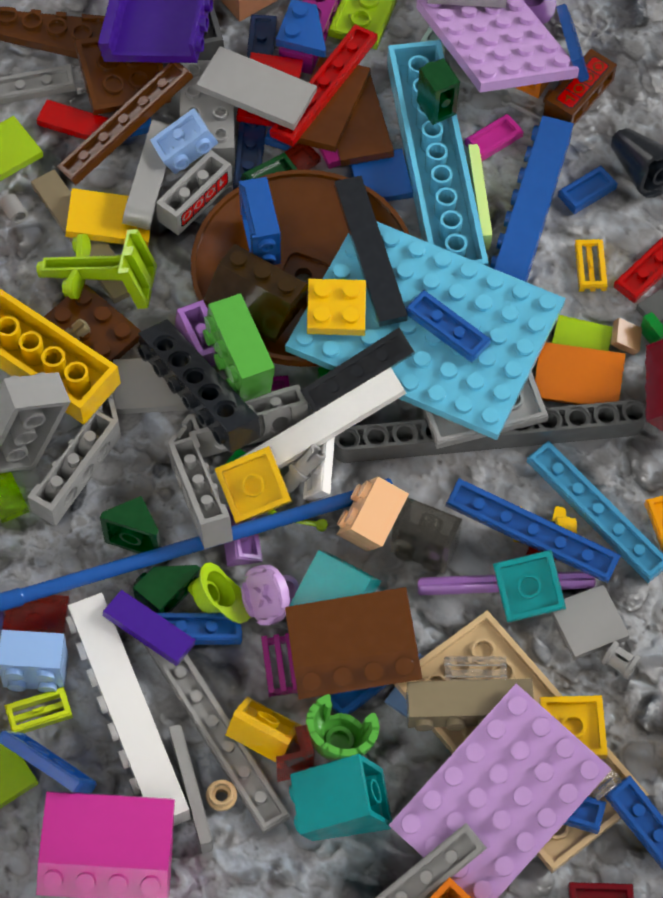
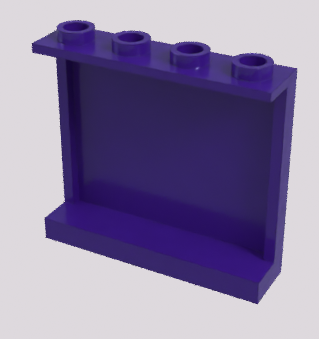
M109 0L98 41L104 62L198 63L199 54L204 51L203 36L204 32H207L209 28L208 13L213 10V0Z

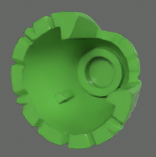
M330 694L320 697L316 700L315 704H312L306 716V731L312 746L322 757L329 761H335L356 754L364 756L374 746L378 739L380 728L376 713L368 715L362 725L355 717L349 714L337 713L330 715L332 708Z

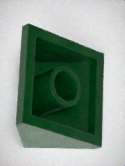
M142 496L101 513L100 521L105 543L138 554L161 547L159 530Z

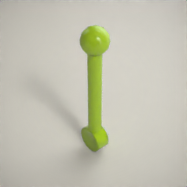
M271 510L267 515L277 513V511ZM306 519L296 522L316 527L320 532L325 531L328 526L325 519L317 521Z

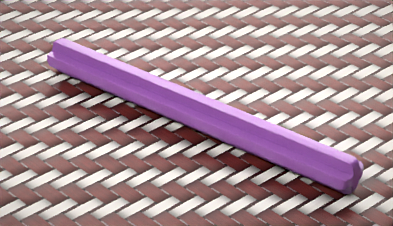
M582 571L557 572L562 590L594 588L596 583L595 577ZM495 575L422 577L417 581L419 595L499 592Z

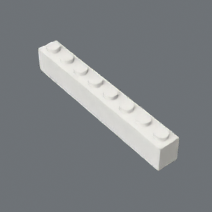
M102 592L69 604L70 616L65 618L71 635L77 633L80 640L75 645L81 661L87 659L91 668L86 670L91 687L98 686L101 696L96 697L102 714L108 713L112 723L107 724L113 742L119 740L122 750L118 751V755L123 768L127 769L130 767L133 778L129 779V783L134 796L175 799L174 826L190 820L189 807L114 623L102 616L103 610L107 607Z

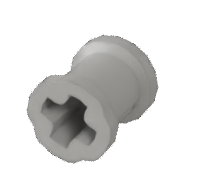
M614 641L606 652L601 664L612 666L623 673V678L628 680L642 657L638 654L636 656L619 647L617 641Z

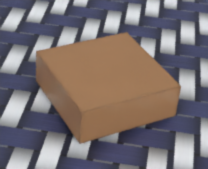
M621 318L613 321L611 346L632 355L639 353L642 327Z

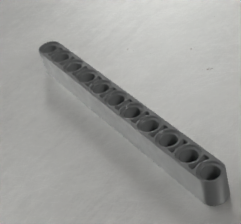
M638 400L546 408L549 416L548 421L523 427V431L511 430L500 433L497 440L487 436L436 449L434 440L428 437V435H431L426 419L357 425L335 436L334 455L340 462L354 463L543 445L547 441L555 444L629 437L642 432L646 422V405ZM628 416H634L638 420H632ZM599 419H607L609 423H604ZM572 421H577V422H579L581 425L577 426V425L572 424L571 422H572ZM543 424H549L553 428H546ZM406 437L410 441L402 442L399 438ZM372 440H378V441H381L382 443L376 445V444L370 443V441H372ZM346 442L352 444V446L343 447L341 444Z

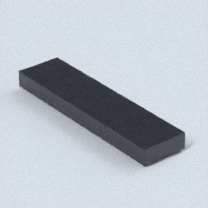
M397 328L300 391L315 413L386 369L395 367L414 355L415 351L401 329Z

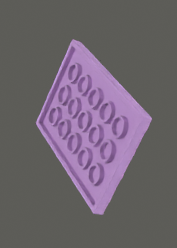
M417 0V10L480 93L578 78V66H573L569 55L523 0H507L506 8L427 4V0Z
M515 684L389 826L424 858L467 823L487 849L451 879L471 898H498L612 769L518 684Z

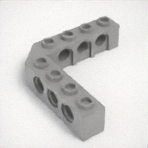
M113 394L106 399L84 424L76 437L68 441L67 449L57 462L54 461L51 464L52 469L41 484H36L27 497L31 513L54 526L58 524L121 437Z
M299 384L272 391L245 402L259 417L261 438L247 445L271 439L309 416L308 403L300 391ZM195 413L189 414L182 422V428L178 434H173L168 441L171 467L202 545L206 549L233 541L230 515L225 504H221L217 484H213L211 480L208 462L204 463L203 460L204 457L229 450L223 444L220 445L216 442L212 431L200 424Z

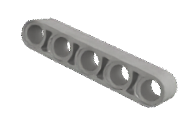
M153 119L151 121L126 203L122 224L150 230L156 211V202L159 200L168 167L161 160L150 139L171 125L169 123Z

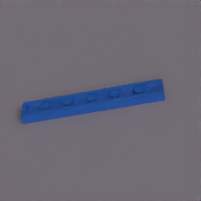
M458 478L445 505L540 552L552 550L553 558L607 584L621 557L620 554L460 478Z

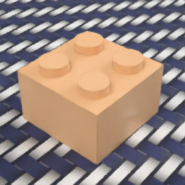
M375 477L369 481L366 480L362 485L358 484L350 499L353 500L349 511L344 510L337 522L340 529L336 535L365 551L382 547L409 493L380 477Z

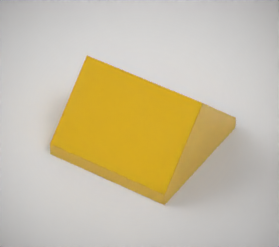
M247 696L235 710L225 735L268 759L281 764L302 725Z

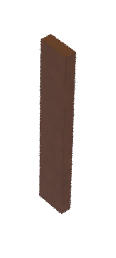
M169 63L56 166L58 170L76 186L193 78L192 73L180 63Z

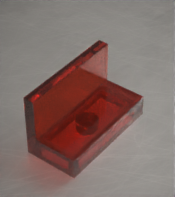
M307 724L295 727L296 752L276 756L277 782L291 779L290 774L314 767L315 754Z

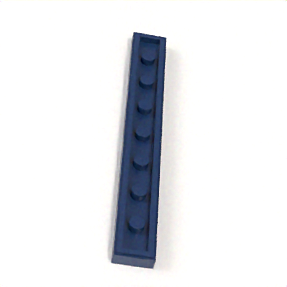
M251 14L246 57L250 58L251 52L274 55L277 16ZM239 122L233 190L239 187V181H242L240 178L243 173L263 163L264 138L267 126Z

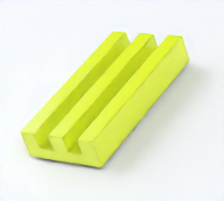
M64 687L58 688L57 692H45L4 705L11 731L27 733L73 718ZM61 698L60 702L42 706L16 716L13 715V712ZM64 709L63 711H60V712H57V713H54V714H50V715H47V716H44V717H41V718H38V719H35V720H31V721H28V722H25V723L16 725L17 723H20V722H23V721H26V720H29V719H33V718H36V717H39V716H42V715H45V714H48V713H52V712H55V711Z

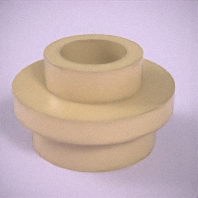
M227 780L214 781L207 788L206 801L216 811H227L237 801V790ZM220 792L228 795L223 801L216 799V795Z

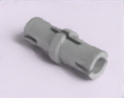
M311 445L309 450L298 461L291 463L289 466L290 470L283 476L289 495L301 482L307 481L311 477L310 473L326 458L324 452H321L319 455L317 454L321 450L318 446Z

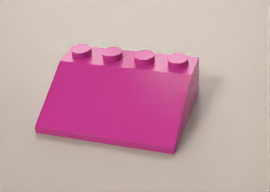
M47 791L38 858L36 895L74 898H168L170 895L175 799Z

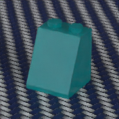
M318 550L289 606L376 592L382 581L331 553Z
M356 754L290 774L292 785L289 786V794L295 803L296 809L294 825L301 836L311 841L392 829L389 826L392 822L383 768L364 756Z

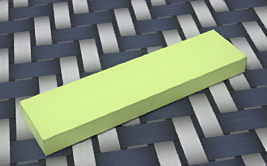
M478 144L468 145L466 160L485 248L489 250L493 234L480 148Z

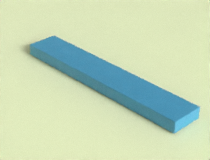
M547 441L527 457L526 462L647 583L663 571V553L550 441Z

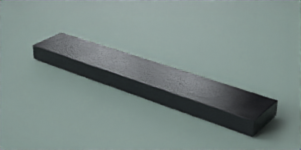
M362 176L334 181V188L363 278L366 280V287L379 327L407 321L408 315Z

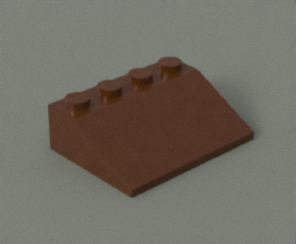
M406 587L285 607L299 700L422 679Z

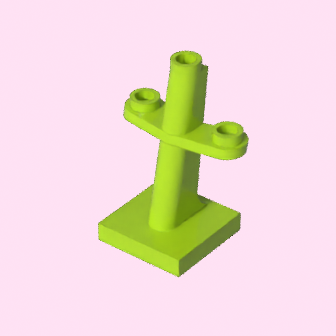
M138 229L127 230L123 252L120 255L90 256L91 243L88 235L78 234L72 240L76 257H46L36 265L39 278L67 279L62 282V292L65 297L70 299L80 298L86 280L122 281L137 309L149 307L157 264Z

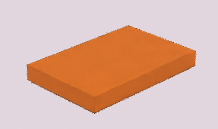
M546 342L538 357L535 382L542 400L572 405L619 401L626 354Z

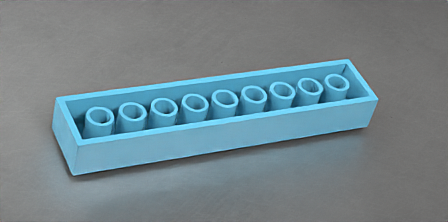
M441 40L389 45L387 68L413 190L421 238L426 242L488 266V257L457 114L432 125L417 103L419 68L428 62H435L444 58Z

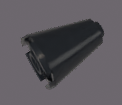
M630 128L617 131L612 137L611 148L638 192L646 198H655L663 194V145Z

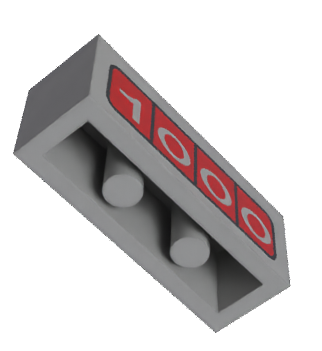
M210 150L156 202L158 221L175 234L179 235L232 184L231 164Z

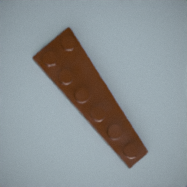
M0 7V41L78 59L74 46L75 40L99 37L105 16L82 14V17L67 16V12H56V15L43 14L41 10L31 9L30 12H21L13 7Z

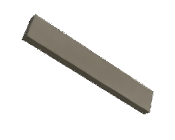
M54 169L32 180L31 185L66 234L71 192ZM90 240V256H116L107 242ZM98 280L114 304L130 296L122 281Z

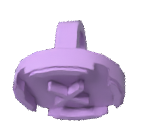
M271 565L254 566L247 571L245 575L247 576L246 582L242 583L241 593L244 607L251 618L255 617L258 620L256 623L268 626L277 624L285 618V607L290 605L299 588V584L294 577L282 575L278 569Z

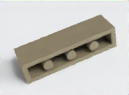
M532 678L407 682L408 728H415L417 731H430L434 727H446L448 730L456 731L464 729L465 726H478L515 684H518L534 699Z

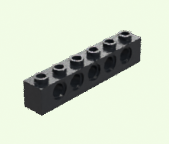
M168 319L138 333L140 345L137 349L143 361H148L152 365L155 374L159 378L163 377L171 392L173 394L177 393L182 398L185 407L189 411L193 410L200 424L212 431L218 444H223L232 453L261 438L257 414Z

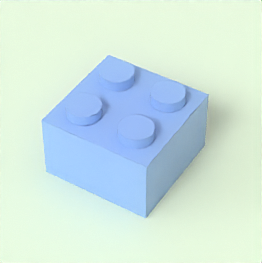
M2 630L0 639V677L3 687L14 692L38 689L42 693L57 692V689L61 687L65 689L69 656L64 634Z

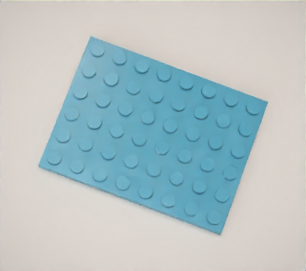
M377 222L405 308L425 290L491 339L490 345L471 363L409 316L407 321L379 327L366 287L365 336L307 334V306L285 345V351L326 369L333 370L392 331L400 328L415 354L392 368L407 393L398 399L497 440L565 304L566 298ZM349 233L323 279L364 280Z

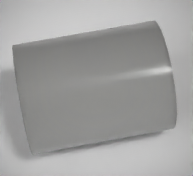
M8 194L0 200V207L12 224L17 225L27 219L28 212L15 194Z

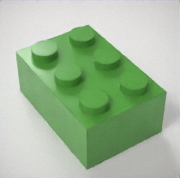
M241 293L208 304L207 316L204 317L206 329L203 330V335L207 345L213 346L215 349L214 360L218 370L224 371L227 377L225 381L244 402L271 393L275 366Z

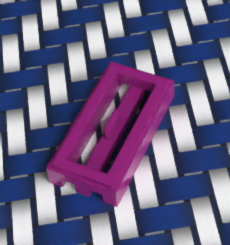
M285 633V636L276 634L270 638L261 636L269 697L298 693L289 633ZM281 644H286L292 687H286ZM270 645H274L280 684V688L274 689L271 669Z

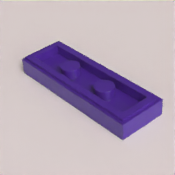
M120 590L103 610V617L175 666L182 661L195 645L194 638L123 590Z

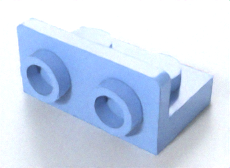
M195 108L150 139L163 163L174 174L187 168L189 164L203 154L208 153L211 148L218 144L217 139L209 131Z

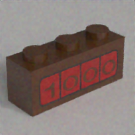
M590 49L584 56L589 80L581 83L578 78L560 80L558 86L554 90L550 89L543 99L545 104L543 116L571 122L575 125L614 81L617 64Z

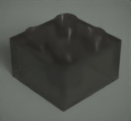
M407 497L393 525L390 552L403 561L412 560L422 564L425 569L431 572L439 571L445 574L459 544L462 518Z

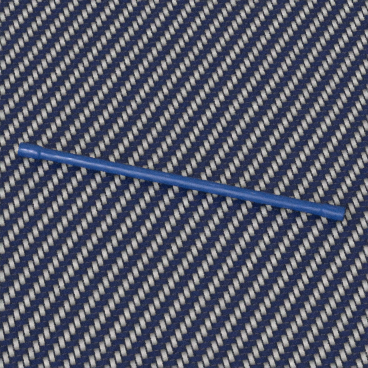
M390 478L384 479L393 484ZM354 490L231 526L233 541L350 507L353 503V500L350 498ZM196 536L28 587L0 593V612L205 549L200 537Z

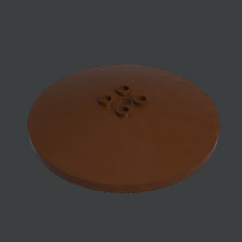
M307 169L280 171L261 176L268 179L280 229L281 264L274 266L294 277L300 274H307L311 279H323L349 233L334 188V181L347 179L348 177L331 172ZM365 186L376 221L409 234L405 223L396 210L378 193ZM239 187L227 194L214 206L202 222L196 235L191 255V279L197 302L204 301L218 264L234 244L249 251L242 215L240 214ZM308 281L305 282L307 283L306 303L276 343L260 334L269 356L275 364L296 367L319 366L285 351L286 343L308 306Z

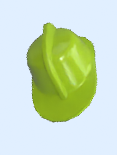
M212 562L205 563L200 569L199 577L188 586V591L193 596L198 608L205 613L221 612L232 622L239 624L247 622L251 617L244 607L241 588L218 565Z

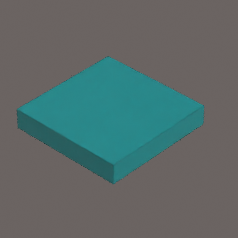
M552 550L493 564L507 623L566 609Z

